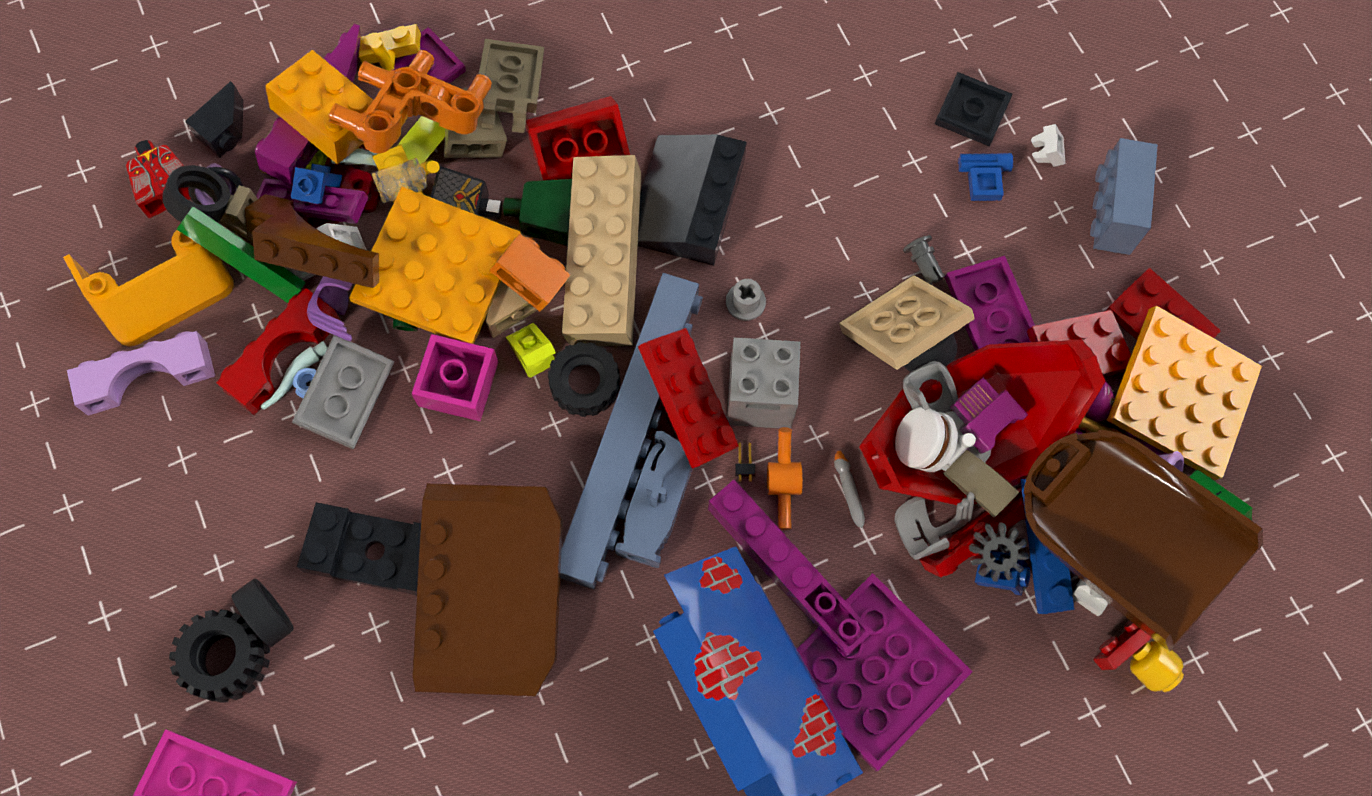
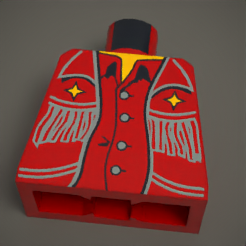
M144 140L136 144L135 151L138 157L129 160L126 168L135 201L150 219L167 210L163 204V191L167 179L173 170L183 166V164L167 145L155 148L151 141ZM188 187L178 189L180 194L187 200L191 199L188 194Z

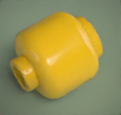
M1155 640L1145 643L1132 655L1133 657L1130 662L1131 672L1151 691L1157 692L1162 690L1163 692H1168L1174 689L1183 679L1184 674L1182 670L1184 666L1182 659L1173 650L1169 652Z

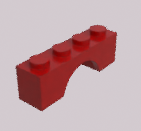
M306 287L300 294L294 295L289 300L287 308L278 317L268 322L265 331L256 341L250 342L245 347L241 357L234 364L227 366L221 373L220 379L216 382L226 394L254 416L261 409V404L270 399L276 391L271 379V370L279 353L288 346L299 342L319 344L330 334L314 326L308 319V303L314 293ZM318 297L317 304L319 309L323 313L341 320L336 311Z

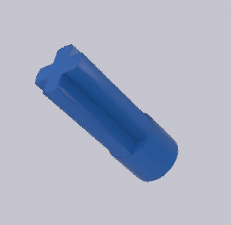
M1012 153L960 154L958 158V171L969 172L970 168H1001V172H1011L1013 168Z

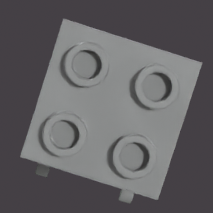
M734 337L730 360L727 420L730 425L765 428L788 427L791 429L798 407L800 342Z

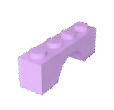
M186 331L178 333L174 338L162 342H148L139 349L115 352L106 359L82 362L78 367L67 370L74 406L86 415L118 407L121 404V399L127 386L137 377L149 372L160 371L169 373L183 386L215 377L207 342L197 331Z

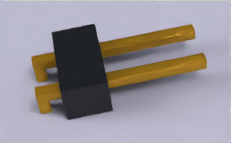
M738 443L739 464H735V476H739V482H741V476H749V482H752V476H755V464H752L751 443H749V464H741V443Z

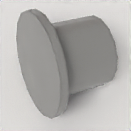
M743 279L729 290L726 296V306L733 317L739 320L750 321L763 313L766 307V297L756 281Z

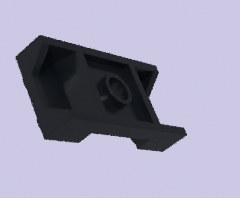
M316 502L297 568L304 573L417 595L421 523L413 522V524L355 513L351 512L348 508ZM374 544H383L385 547L384 555L378 560H370L367 555L368 549Z

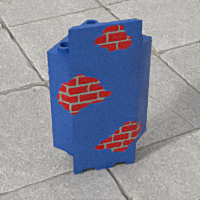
M735 546L664 574L684 613L679 614L676 611L662 618L659 621L661 627L654 630L653 633L737 791L743 789L747 796H826L841 785L861 775L863 771L841 733L843 731L763 588L755 581L737 547Z

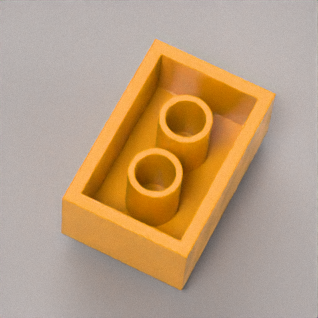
M311 50L265 85L270 109L337 165L363 144V141L357 139L353 132L329 123V113L332 106L338 103L340 106L362 114L367 111L373 99L314 50Z

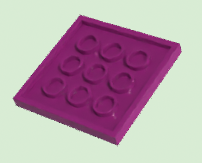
M872 573L845 601L873 632L850 654L846 655L818 627L797 648V651L843 731L841 734L845 741L877 772L973 671Z

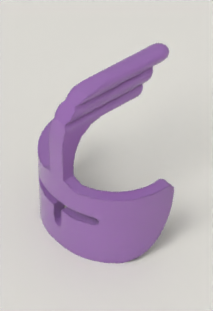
M323 276L308 303V319L314 326L342 339L351 341L352 336L346 333L347 329L344 326V322L323 313L318 307L317 300L319 297L331 306L336 313L344 315L348 306L347 291L351 289L353 283Z

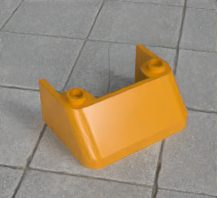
M178 230L175 231L171 240L172 247L177 256L120 286L107 273L97 272L90 275L70 254L63 257L86 300L113 337L122 345L128 347L141 344L227 297L234 288V281L222 259Z

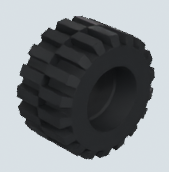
M220 609L219 613L209 610L205 611V618L197 614L191 618L193 622L191 626L184 624L179 629L183 634L180 639L174 637L172 644L177 646L176 652H170L169 660L176 662V665L171 666L170 669L173 675L179 677L176 682L180 687L186 688V692L203 699L223 703L228 702L229 698L233 700L243 698V691L251 693L256 689L253 682L255 680L262 682L265 677L260 672L262 667H269L270 660L264 658V654L270 653V648L263 643L239 614ZM232 637L236 646V655L233 663L225 672L211 676L206 668V655L210 647L222 638Z

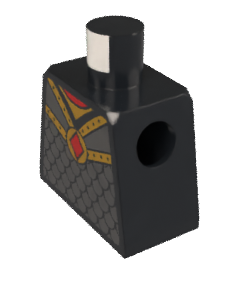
M440 166L435 177L431 198L481 217L501 218L503 201L488 199L489 193L485 181Z

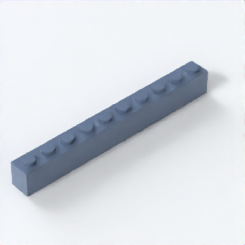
M663 273L561 550V579L591 589H595L597 581L603 582L609 566V563L604 562L608 550L614 551L620 535V532L616 531L619 519L625 520L631 503L630 500H627L630 488L636 489L642 470L637 469L640 459H646L649 454L652 440L648 439L651 428H658L663 412L659 410L661 398L638 346L687 328L689 335H691L693 324H689L692 313L698 314L703 299L702 296L698 295V283Z

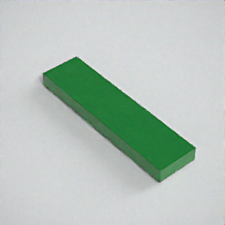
M195 207L190 209L177 227L178 231L287 303L294 295L301 291L306 283L282 266L255 260L254 247Z

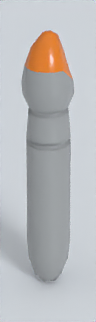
M837 451L834 457V465L836 471L840 474L851 517L854 523L862 528L865 523V516L850 471L851 465L842 451Z

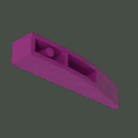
M355 23L347 33L344 32L341 35L338 45L333 52L327 53L324 57L329 64L351 82L354 81L357 71L361 39L360 26ZM279 116L275 120L268 136L258 142L255 148V155L259 170L292 186L295 167L306 168L319 149Z
M732 480L709 500V512L771 580L846 655L850 654L873 632L735 480Z

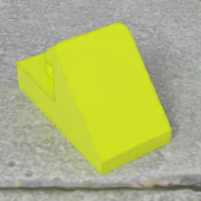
M534 322L506 337L528 377H533L550 368L551 361L555 359L553 354L556 352L551 342Z

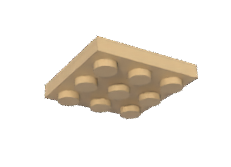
M913 275L841 321L839 325L843 334L898 370L952 333L960 330L963 326L974 320L975 317L972 308Z

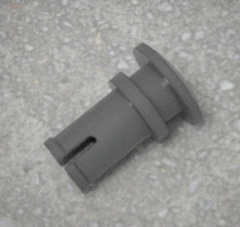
M931 235L913 240L904 247L903 251L904 253H912V262L917 263L925 281L932 285L933 282L937 283L946 276L933 254L935 252L934 247H929L928 242L932 240Z

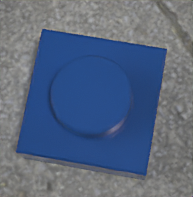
M970 168L968 172L970 200L1001 201L1004 195L1001 168Z

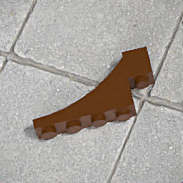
M265 194L245 208L247 237L253 239L255 260L374 288L379 283V253L349 245L317 230L298 215L294 210L293 200Z

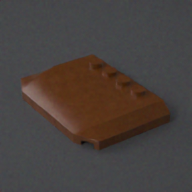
M427 483L422 500L413 658L415 692L537 696L545 679L557 661L563 526L562 519L558 511H556L547 487Z

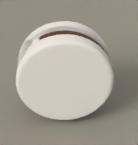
M922 407L911 410L902 419L896 433L895 448L898 458L904 465L922 471L936 472L949 463L956 450L958 440L956 425L953 419L945 413L936 412L932 409L924 410Z

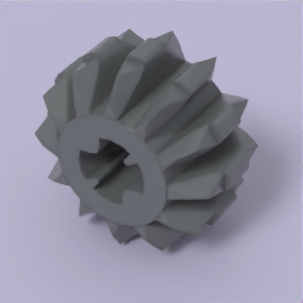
M1000 522L997 526V533H994L991 525L986 524L985 530L988 534L986 537L979 532H975L973 535L980 542V545H969L971 552L978 553V555L970 559V562L973 566L982 564L978 571L982 577L991 570V579L997 582L999 580L1000 572L1004 573L1007 580H1011L1013 576L1009 569L1014 567L1018 572L1024 570L1023 566L1017 562V559L1027 560L1029 558L1027 552L1019 550L1027 545V541L1024 538L1015 540L1019 533L1015 527L1006 534V525ZM998 544H1002L1001 546L1007 552L1006 554H1000L999 559H996L990 551L997 550Z

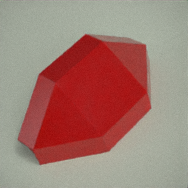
M1082 339L989 344L945 366L954 381L958 399L978 380L984 378L997 393L1007 390L1027 412L1028 415L1023 420H1017L1014 424L1009 423L995 436V446L991 449V454L985 462L1012 486L1021 483L1020 479L1027 478L1032 465L1046 448L1059 439L1075 433L1106 382L1095 353ZM930 379L922 383L919 390L923 393L926 402L932 403L941 396L942 385L939 381ZM902 389L860 444L859 448L873 473L879 489L957 505L964 498H967V495L943 474L944 470L926 472L904 465L897 456L895 438L902 419L913 410Z

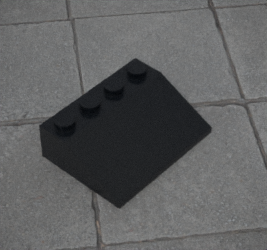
M718 134L658 135L640 191L638 246L714 266L744 165L747 142Z

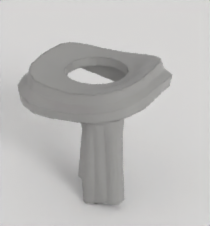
M929 362L911 371L903 379V390L912 409L922 407L924 410L932 409L936 412L946 413L952 410L950 406L958 399L951 374L940 362ZM926 380H937L942 385L941 396L935 402L927 403L919 388Z

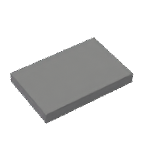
M334 335L292 423L354 449L395 361Z

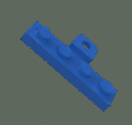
M1020 479V480H1021V488H1022V496H1023V504H1024V512L1026 513V511H1025V500H1024V496H1025V495H1024V485H1025L1026 479ZM1025 514L1037 613L1049 614L1075 610L1069 568L1038 540Z

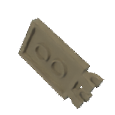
M485 39L479 74L487 76L491 80L492 85L483 100L484 109L482 111L481 128L494 129L496 111L513 113L512 132H525L527 112L536 113L544 47Z

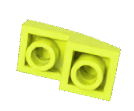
M421 116L399 142L398 145H402L411 167L424 163L444 139L446 128L439 126L438 122Z

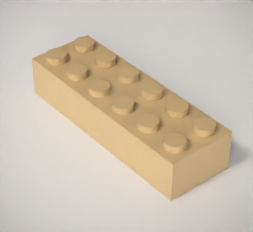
M635 155L573 158L566 271L570 274V277L565 282L562 334L571 346L577 344V342L588 344L591 342L595 343L596 346H633L641 170Z

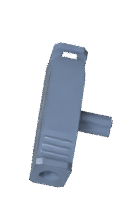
M656 431V444L646 458L626 515L623 536L624 544L617 543L615 548L617 555L654 568L660 567L661 557L658 555L671 535L693 470L681 443L664 431Z

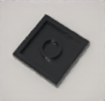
M957 72L934 124L990 147L1013 94Z

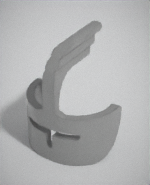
M969 492L967 498H964L957 504L955 517L937 528L933 527L930 523L925 498L914 497L897 509L895 524L905 548L913 559L917 560L949 548L950 543L948 539L940 540L939 537L959 530L971 520L974 494ZM916 522H919L922 532L930 545L929 547L924 539L914 541L921 538Z

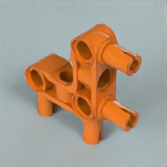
M425 50L418 51L409 67H401L390 71L364 61L358 71V80L376 86L381 90L367 111L362 114L335 103L329 113V123L353 132L357 139L363 141L367 150L377 154L387 152L401 135L403 124L408 117L413 115H421L438 122L439 126L456 133L470 134L477 128L478 118L484 109L483 100L491 89L492 82L487 76L477 74L466 91L427 75L434 64V57Z

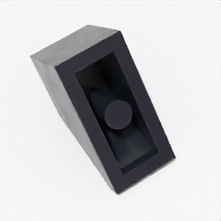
M230 81L185 121L194 136L219 158L226 152L231 151L238 141L242 139L244 100L236 86Z

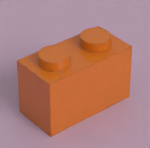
M521 234L512 241L489 270L539 312L550 303L570 277V274L565 271V267L560 261L555 258H549L540 250L539 245L534 240Z

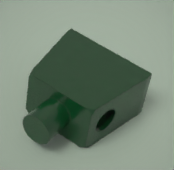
M572 179L526 182L523 188L522 199L505 197L503 215L519 217L521 233L526 236L568 246Z

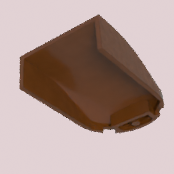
M1098 430V432L1079 435L1074 433L1059 439L1039 455L1032 465L1024 485L1025 514L1032 531L1043 546L1098 595L1169 652L1264 545L1263 528L1143 444L1121 433Z

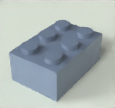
M1120 138L1115 147L1108 150L1104 164H1099L1095 176V181L1099 183V191L1096 192L1093 200V209L1097 210V214L1090 229V236L1094 237L1093 249L1130 255L1151 229L1158 144Z

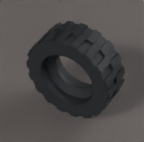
M577 342V344L572 346L570 344L563 351H559L556 354V358L551 361V369L548 371L549 386L554 401L558 402V406L562 410L565 409L569 414H577L580 417H586V415L594 416L598 415L601 411L607 410L608 406L616 400V394L619 393L620 389L619 368L617 362L615 363L613 355L608 353L606 348L596 346L595 343L591 342L589 344ZM589 365L599 372L600 384L596 390L588 394H579L572 390L568 379L571 371L577 366Z

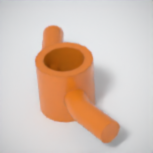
M782 427L778 430V462L767 463V494L778 495V528L780 530L792 529L791 495L802 494L801 462H791L792 429L788 427Z

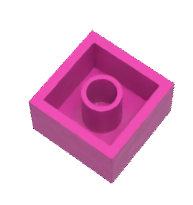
M431 334L412 391V396L418 407L481 421L499 363L495 350Z

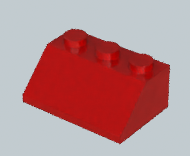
M611 96L526 120L525 126L543 181L572 179L574 157L630 155L619 107Z

